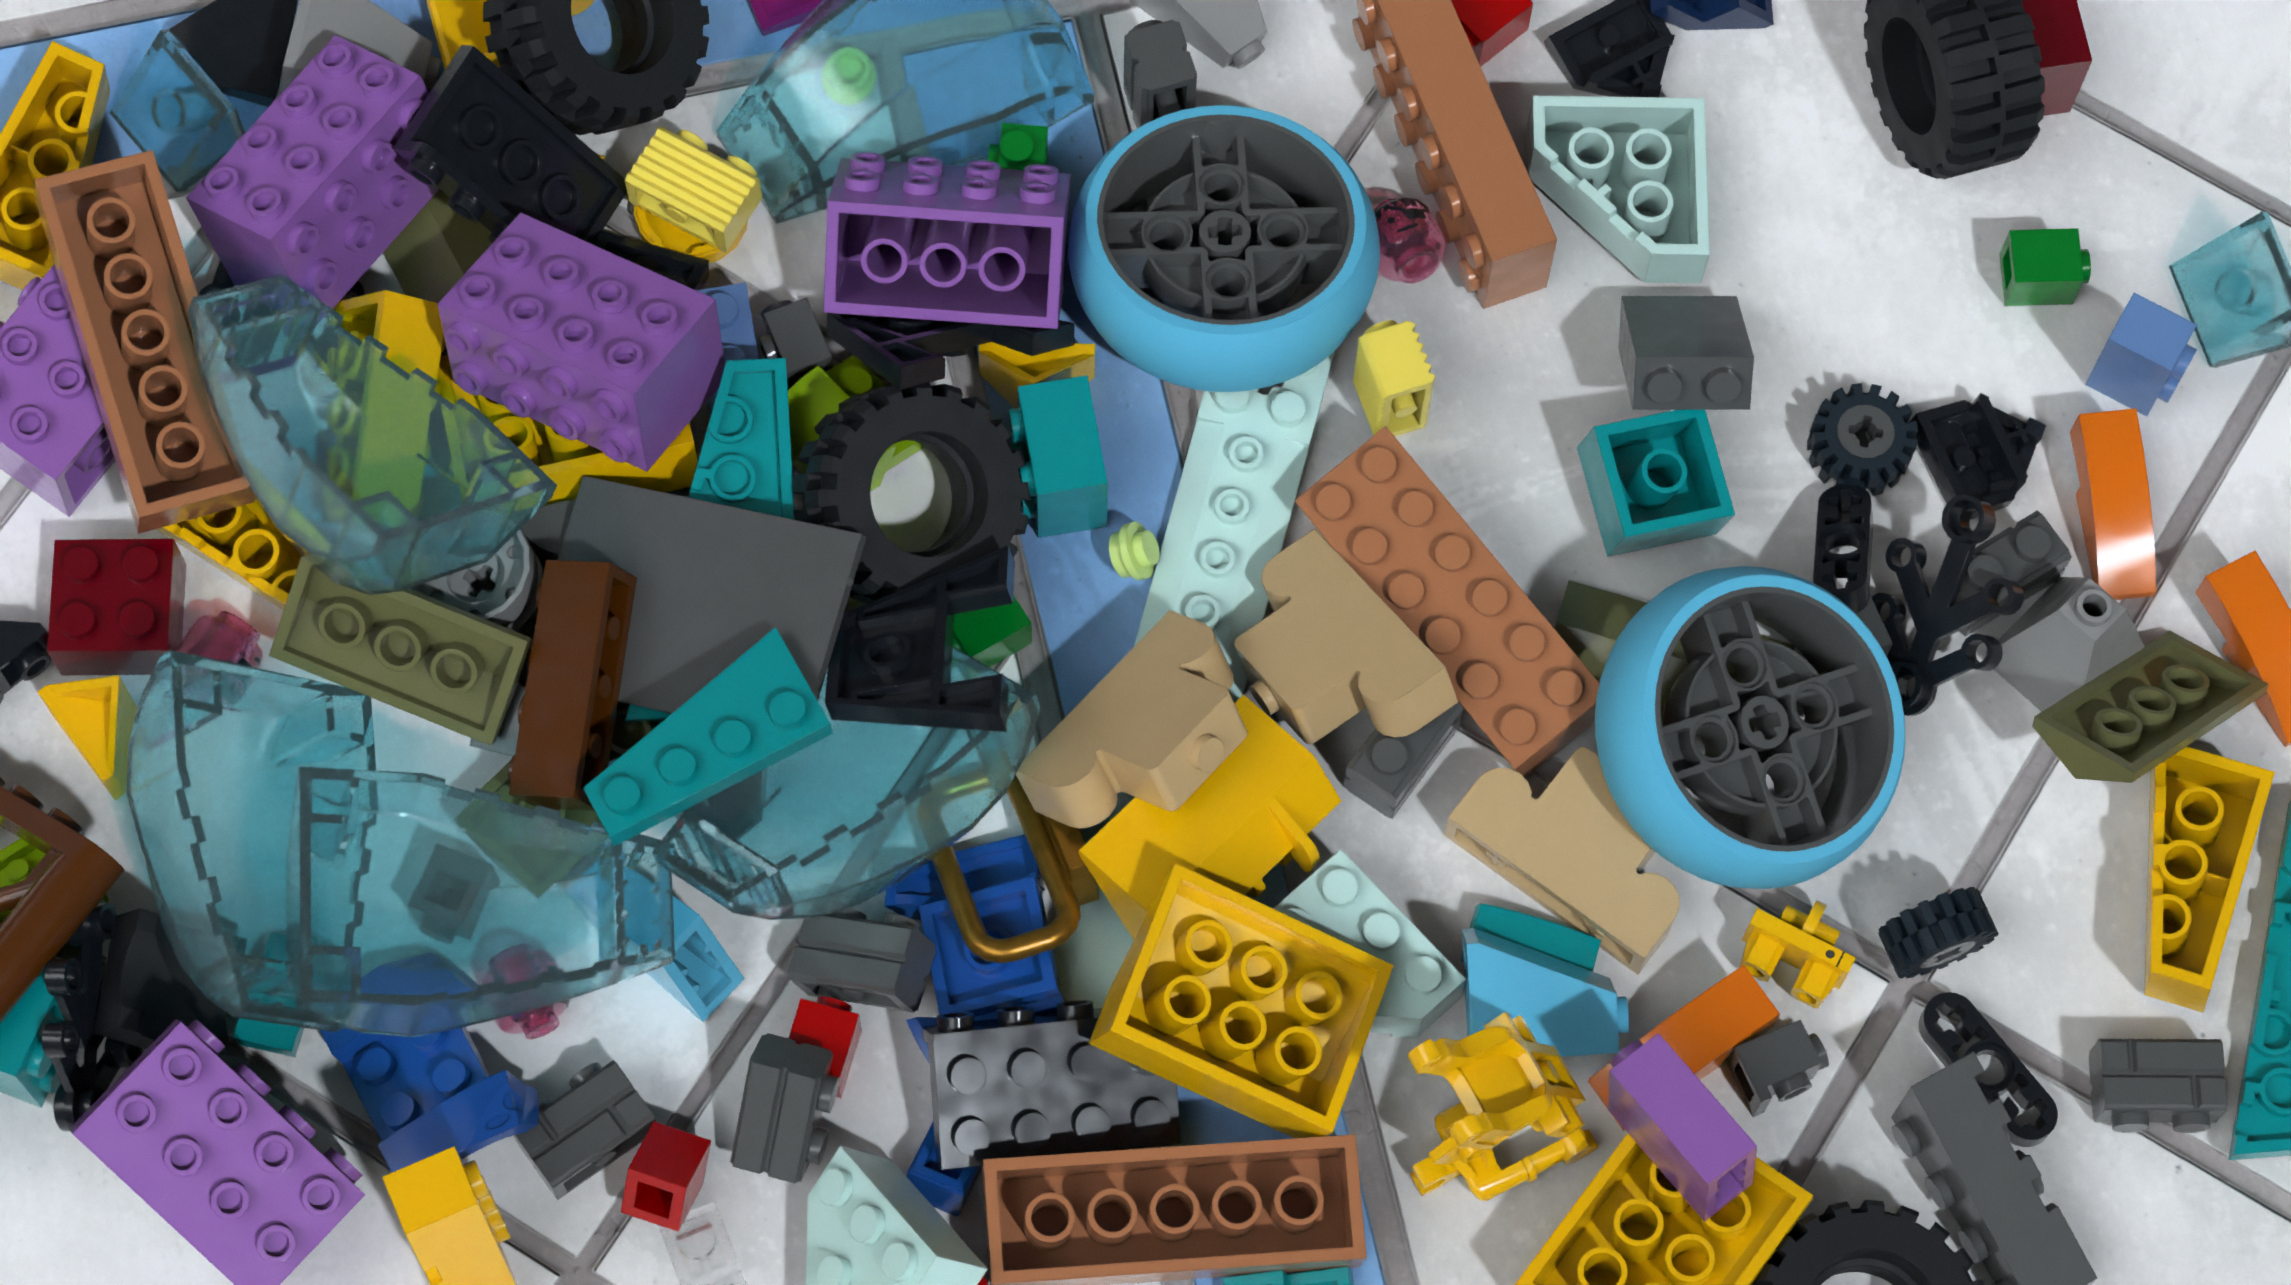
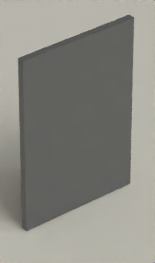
M583 476L557 560L611 562L637 578L618 702L672 714L775 627L818 701L867 537L860 533ZM527 659L521 676L525 681H527L529 670Z

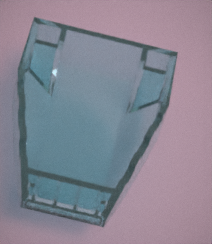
M823 0L776 51L717 128L716 133L717 138L729 155L743 159L756 170V177L760 178L761 202L775 223L778 224L827 209V201L841 158H850L852 154L858 152H873L883 155L885 161L908 162L910 158L916 156L936 157L943 161V165H956L976 158L988 160L989 144L1000 143L1003 123L1048 126L1049 128L1093 103L1094 92L1066 26L1048 0Z
M281 274L192 298L188 313L196 362L212 417L235 468L268 519L304 559L336 584L368 595L398 592L486 563L552 498L557 484L477 408L462 398L456 401L455 405L434 391L437 384L435 379L419 368L413 370L410 375L385 357L389 349L387 346L371 335L365 337L362 342L341 327L344 318L342 315Z
M953 647L951 682L1000 674ZM826 672L818 703L831 724L833 734L686 809L652 853L659 865L736 914L768 920L815 918L859 905L906 880L971 831L1004 796L1029 751L1041 706L1036 693L1004 676L1009 688L1007 732L832 720L825 705Z
M170 650L160 656L139 700L128 745L126 793L165 934L181 967L206 998L232 1017L337 1032L346 1028L356 955L350 953L353 930L361 926L364 904L358 902L361 876L369 872L372 849L366 847L368 828L376 823L379 806L371 697L344 686Z
M299 767L296 777L287 851V976L297 1008L320 1021L362 1033L417 1037L475 1025L565 1001L666 966L674 960L670 842L638 834L614 847L605 829L599 822L593 821L590 826L560 817V811L537 805L534 810L500 800V794L475 788L474 793L445 785L446 779L425 773Z

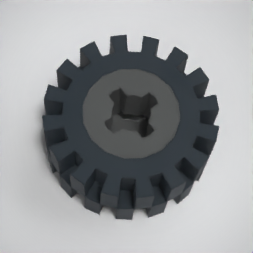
M1862 383L1852 384L1847 394L1841 387L1833 392L1830 401L1826 398L1822 402L1809 431L1807 450H1812L1809 457L1811 467H1821L1818 478L1824 484L1830 478H1833L1837 481L1835 486L1846 484L1860 486L1864 489L1870 488L1872 495L1875 496L1883 493L1886 484L1892 488L1899 482L1901 475L1905 474L1918 442L1915 439L1918 432L1917 422H1909L1912 410L1908 404L1900 409L1896 406L1900 396L1891 391L1885 399L1879 396L1882 386L1875 384L1871 385L1868 393H1863ZM1866 432H1867V434H1868L1869 436H1871L1872 441H1870V440L1866 437Z
M1969 887L1965 890L1964 888L1956 889L1949 895L1945 892L1937 895L1934 900L1929 902L1928 900L1918 903V907L1906 909L1899 913L1900 917L1888 920L1886 925L1879 928L1878 932L1898 978L1901 979L1904 977L1906 979L1913 978L1919 973L1920 976L1928 974L1935 968L1942 969L1947 967L1948 963L1955 960L1959 962L1967 958V954L1983 949V945L1990 944L1995 940L1994 937L1999 934L1978 888L1975 889V887Z

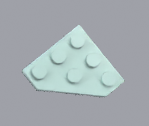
M1533 95L1527 123V157L1530 179L1644 283H1701L1710 256L1705 98Z
M1341 849L1273 908L1394 965L1369 1033L1392 1034V1037L1417 1038L1461 999L1466 978Z
M840 1146L808 1194L806 1285H978L988 1270L889 1158Z

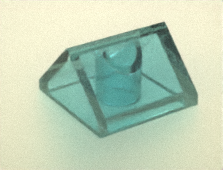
M168 29L159 31L110 112L111 116L142 152L153 150L159 172L176 192L186 191L205 177L233 147L235 142L245 134L235 106Z
M2260 212L2169 266L2191 322L2197 324L2195 333L2209 367L2217 368L2291 347V266L2268 212Z

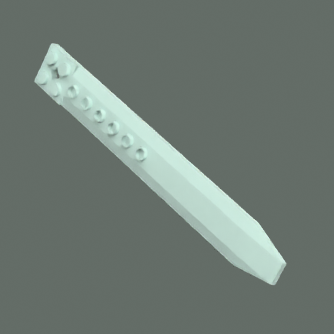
M1336 350L1307 372L1282 382V388L1272 387L1269 395L1258 393L1259 389L1240 392L1204 391L1197 421L1135 645L1169 610L1205 623L1212 628L1234 675L1233 685L1229 690L1234 703L1244 694L1248 681L1234 641L1238 636L1262 621L1265 617L1269 599L1262 584V571L1266 563L1283 550L1295 505L1294 500L1297 498ZM1119 792L1117 794L1116 808L1111 815L1101 823L1083 829L1082 837L1085 844L1135 797L1125 792ZM1098 884L1099 900L1080 906L1081 918L1076 932L1065 943L1053 949L1064 998L1067 1001H1093L1094 1009L1103 1008L1110 987L1134 941Z

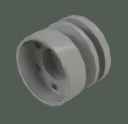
M482 506L454 508L432 519L416 536L408 556V583L411 589L530 638L533 636L538 613L536 590L539 582L543 579L544 566L520 527L502 512ZM481 587L486 590H491L495 587V589L491 593L487 591H481L477 595V592Z

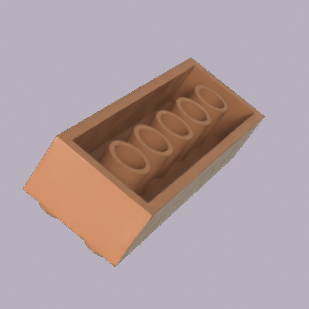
M1356 0L1358 18L1352 21L1356 40L1362 51L1369 49L1377 65L1373 67L1376 86L1382 98L1391 97L1397 114L1394 115V123L1397 134L1403 146L1412 145L1419 161L1415 163L1418 182L1424 194L1429 195L1433 193L1440 209L1436 212L1438 227L1441 230L1440 233L1447 244L1454 242L1461 257L1457 263L1458 271L1468 293L1475 291L1482 308L1485 309L1546 288L1557 237L1452 1Z
M153 150L35 179L36 205L137 533L147 532L255 502L257 483Z
M1386 426L1294 500L1333 549L1446 667L1457 700L1515 771L1519 772L1525 779L1595 723L1596 697L1599 682Z
M1356 1134L983 1159L982 1182L989 1285H1116L1231 1277L1278 1270L1288 1273L1341 1267L1359 1268L1366 1260Z

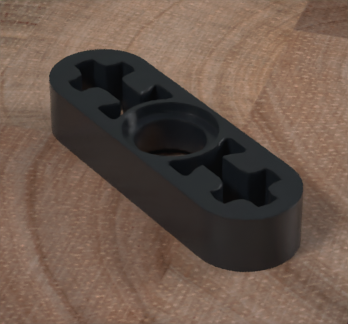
M1842 484L1827 489L1818 500L1813 583L1839 598L1857 614L1869 602L1873 538L1871 496L1866 489L1860 486ZM1850 512V522H1840L1839 519L1842 513ZM1841 546L1858 548L1846 554L1829 552L1831 549ZM1837 578H1847L1848 582L1845 588L1837 589Z
M1951 992L1941 993L1933 997L1926 1005L1919 1019V1032L1923 1041L1945 1067L1961 1059L1955 1052L1963 1044L1962 1040L1951 1029L1941 1033L1935 1027L1940 1018L1937 1011L1940 1010L1946 1017L1954 1012L1959 1015L1961 1022L1956 1029L1966 1043L1970 1041L1974 1034L1980 1038V1041L1969 1047L1964 1056L1973 1051L1976 1056L1983 1054L1991 1055L1997 1058L2004 1068V1078L1998 1084L1986 1085L1976 1079L1985 1098H1988L1990 1101L2002 1096L2015 1081L2021 1088L2017 1089L2012 1096L2014 1100L2024 1110L2034 1106L2041 1114L2035 1122L2039 1128L2038 1130L2030 1123L2021 1128L2014 1120L2020 1111L2008 1096L2003 1106L2012 1120L2007 1123L2010 1132L2009 1142L2020 1147H2033L2042 1143L2057 1123L2058 1111L2054 1100L1966 997Z

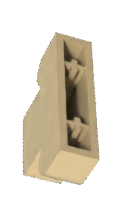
M1316 529L1307 533L1266 563L1262 571V584L1273 613L1238 636L1234 641V645L1247 677L1252 684L1249 686L1250 691L1259 706L1269 716L1277 711L1306 744L1317 742L1365 708H1367L1370 719L1377 731L1385 736L1396 738L1408 736L1418 731L1458 703L1446 667Z
M1169 610L1014 769L1035 812L1069 827L1078 829L1088 828L1101 823L1111 815L1116 808L1117 794L1119 792H1125L1164 810L1175 811L1248 736V731L1229 693L1233 685L1234 675L1211 627Z
M1577 748L1538 799L1531 797L1530 785L1519 772L1510 768H1494L1486 771L1476 780L1448 816L1444 836L1576 931L1600 939V948L1638 975L1668 936L1679 911L1680 897L1676 887L1666 877L1657 873L1640 874L1656 851L1643 841L1621 813L1604 778L1598 755L1589 748Z

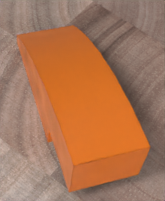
M2137 409L2079 414L2070 430V436L2080 487L2076 492V499L2092 580L2115 600L2154 596L2157 589L2153 520Z
M2255 550L2206 575L2195 593L2226 640L2221 650L2229 662L2268 683L2266 694L2255 702L2284 747H2287L2291 744V610Z
M1743 965L1676 1011L1639 1040L1644 1044L1659 1033L1698 1079L1701 1080L1719 1068L1724 1059L1731 1055L1734 1047L1753 1040L1774 1027L1780 1013L1745 965ZM1612 1061L1588 1080V1083L1607 1109L1609 1102V1071L1613 1068L1611 1065ZM1616 1120V1122L1619 1124V1126L1621 1127V1129L1624 1131L1625 1129H1624V1128L1621 1126V1124Z

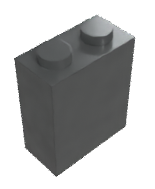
M1621 296L1618 349L1633 410H1750L1754 355L1737 296Z

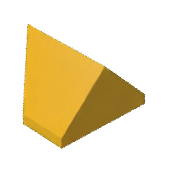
M993 342L979 345L980 375L1013 408H1018V386L1088 375L1089 382L1095 378V344L1074 343L1073 346L1034 356Z
M116 675L49 684L37 691L51 715L113 799L117 800L124 795L141 713L121 677Z

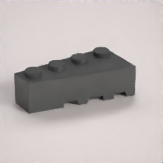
M1973 1051L1911 1086L1891 1117L1895 1123L1892 1126L1894 1138L1901 1150L1909 1158L1916 1156L1928 1175L1925 1178V1185L1930 1196L1940 1209L1946 1210L1949 1208L1961 1227V1230L1958 1231V1237L1963 1248L1975 1263L1983 1262L1995 1281L1992 1285H2092L2097 1276L2059 1206L2054 1203L2044 1206L2039 1195L2044 1193V1186L2041 1180L2042 1175L2031 1155H2025L2020 1150L2014 1151L2009 1142L2010 1132L2007 1123L2012 1120L2000 1098L1990 1101L1988 1098H1985L1975 1076L1984 1072V1069L1975 1052Z

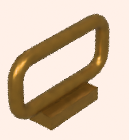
M998 765L974 768L946 777L932 784L920 796L916 807L917 825L962 938L970 951L981 959L996 963H1008L1052 950L1065 943L1076 932L1081 918L1080 906L1099 900L1097 883L1078 854L1079 850L1085 845L1080 830L1035 812L1013 769ZM987 789H1000L1009 796L1056 909V917L1050 924L1005 939L993 938L986 932L939 813L946 803Z

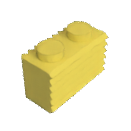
M660 126L657 128L656 134L651 137L650 143L645 146L643 153L639 155L637 162L633 164L631 171L626 175L625 185L629 201L633 205H639L644 211H649L653 216H659L663 221H668L673 226H678L682 231H687L692 236L698 237L702 242H708L712 247H717L720 251L727 252L762 199L760 178L756 177V170L739 157L730 155L724 160L707 151L706 143L692 132L679 130L675 134Z
M1393 320L1383 321L1368 328L1358 338L1353 383L1373 435L1386 426L1394 436H1399L1424 428L1428 421L1436 375L1430 373L1432 365L1426 363L1428 355L1423 353L1424 344L1419 343L1420 334L1415 332L1416 324L1410 321L1399 324Z

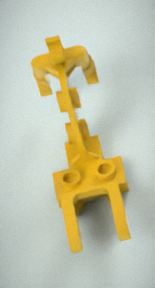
M1504 1012L1483 1025L1485 1029L1460 1040L1440 1038L1435 1042L1429 1039L1416 1046L1407 1054L1417 1074L1426 1073L1443 1076L1451 1084L1461 1101L1439 1113L1434 1118L1436 1131L1443 1142L1428 1153L1429 1157L1412 1166L1414 1172L1410 1173V1177L1421 1196L1462 1175L1473 1195L1481 1201H1488L1526 1180L1529 1183L1536 1180L1537 1174L1561 1161L1565 1165L1574 1163L1599 1148L1590 1130L1586 1129L1583 1131L1581 1128L1585 1124L1575 1107L1586 1101L1556 1047L1538 1043L1522 1016L1518 1015L1511 1019L1510 1015ZM1529 1124L1538 1133L1544 1130L1547 1136L1562 1138L1503 1170L1498 1166L1492 1150L1494 1146Z

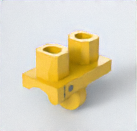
M1816 900L1809 915L1787 904L1780 919L1757 908L1742 938L1746 945L1739 968L1745 965L1754 978L1759 981L1768 982L1778 961L1781 960L1801 970L1790 994L1795 999L1813 1008H1819L1834 987L1840 989L1856 957L1834 947L1841 931L1820 921L1827 905Z

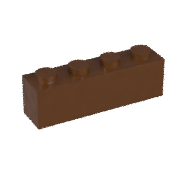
M546 560L543 579L539 582L536 590L538 613L534 637L530 641L527 652L529 670L525 695L521 698L518 705L517 716L520 727L516 753L511 758L508 768L509 795L536 808L594 811L583 788L608 768L637 580L635 576L611 562Z

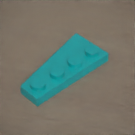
M775 627L583 789L611 843L615 847L833 734V730Z

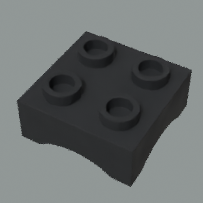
M142 908L117 915L116 932L110 941L93 1033L147 1049L175 1019L181 1021L186 1027L196 1019L225 1045L219 1053L225 1055L228 1042L226 1025L228 1001L234 978L242 962L245 941L185 927L162 917L160 914Z

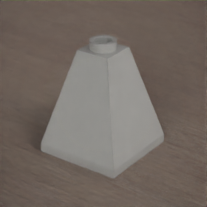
M299 0L283 64L278 96L335 35L419 74L427 90L431 91L435 86L441 58L430 56L433 42L370 0Z
M1129 0L1155 20L1180 22L1186 42L1223 68L1233 62L1238 69H1241L1258 58L1266 50L1261 41L1266 35L1267 29L1258 0Z
M2060 577L1998 640L2002 646L2003 655L1999 665L1994 670L2042 712L2145 648V645L2127 610L2091 578ZM1987 652L1983 655L1982 660L1985 659Z

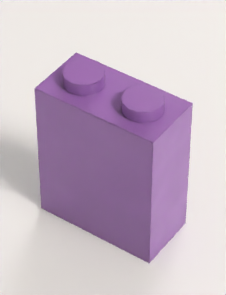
M1659 1033L1644 1044L1640 1040L1631 1042L1613 1058L1611 1062L1613 1068L1609 1071V1112L1704 1222L1753 1184L1757 1145Z

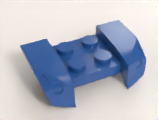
M1025 834L954 852L988 935L997 939H1005L1048 925L1041 892L1045 890L1043 877ZM931 857L906 861L891 866L884 907L895 911L898 915L906 916L913 920L921 919L924 935L935 944L936 953L931 966V974L939 1015L969 1012L974 1014V1021L997 1019L998 1009L1015 1006L1033 1007L1034 1015L1057 1013L1056 1004L1067 1001L1062 995L1053 949L1008 963H996L981 959L970 951L962 938ZM937 1017L907 1019V1024L929 1063L928 1043L922 1039V1027L937 1025Z
M424 954L378 966L310 1009L331 1054L343 1064L381 1139V1142L377 1145L391 1173L455 1146L462 1160L494 1142L513 1135L526 1133L539 1123L537 1088L524 1084L507 1070L491 1076L456 1010L478 1007L489 1001V999L456 967L431 954Z

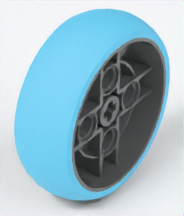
M1214 105L1184 109L1150 121L1130 132L1102 157L1086 179L1078 195L1068 232V259L1075 291L1084 312L1102 338L1124 359L1148 374L1178 386L1210 392H1240L1273 386L1295 378L1320 364L1342 344L1361 320L1372 296L1378 277L1380 243L1375 213L1362 183L1349 163L1323 138L1306 127L1272 112L1242 106ZM1160 192L1151 203L1147 212H1130L1141 202ZM1295 202H1297L1304 208H1299ZM1300 284H1322L1305 299L1281 310L1291 301ZM1139 288H1149L1154 297L1158 301L1144 293Z
M1751 566L1719 568L1694 574L1664 589L1635 614L1617 638L1601 675L1596 697L1595 738L1598 757L1608 788L1621 813L1633 830L1660 856L1692 875L1719 885L1735 888L1770 889L1802 883L1821 875L1845 860L1871 835L1887 811L1901 776L1906 738L1905 717L1895 675L1879 642L1857 614L1839 598L1806 579L1783 571ZM1756 621L1784 636L1806 659L1782 644L1762 640ZM1680 640L1688 665L1678 675L1669 691L1662 727L1660 706L1662 684L1669 659ZM1727 660L1732 663L1735 669V680L1730 677L1727 671ZM1797 701L1804 709V720L1800 718L1797 712ZM1749 721H1752L1755 732H1752ZM1696 733L1700 735L1702 740L1704 741V755L1699 751L1696 745ZM1837 746V761L1833 783L1820 811L1814 789L1827 774ZM1766 774L1771 777L1774 783V795L1766 785ZM1681 780L1692 793L1708 805L1727 813L1740 815L1747 838L1730 831L1709 816L1691 797Z

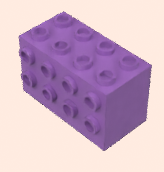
M335 35L310 60L309 64L290 85L274 99L268 109L235 142L233 147L211 171L198 182L186 199L233 284L318 326L438 192L439 187H429L414 178L407 171L409 162L393 149L429 95L419 74Z
M858 152L852 154L850 158H841L827 201L823 313L1058 329L1065 285L1071 174L1059 173L1058 168L1045 164L1028 165L1024 167V170L1001 169L1000 164L988 160H974L968 162L966 166L943 165L941 159L930 156H916L910 158L908 162L885 161V157L878 153Z
M520 213L437 304L453 380L461 389L471 395H482L504 405L510 412L519 417H530L553 428L566 439L582 441L603 451L606 456L616 462H627L646 472L719 388L725 367L716 299L523 213Z
M54 264L42 279L35 277L25 286L18 298L17 304L19 307L5 323L0 321V469L70 517L112 466L115 458ZM199 297L201 307L205 316V320L213 342L214 339L211 332L204 300Z
M175 1019L70 1127V1130L81 1143L234 1285H280L365 1196L354 1185L363 1175L332 1147L324 1154H321L309 1142L317 1132L291 1107L285 1104L279 1112L272 1108L263 1099L271 1088L245 1064L240 1062L232 1070L217 1055L225 1045L202 1023L195 1019L186 1027L181 1021Z

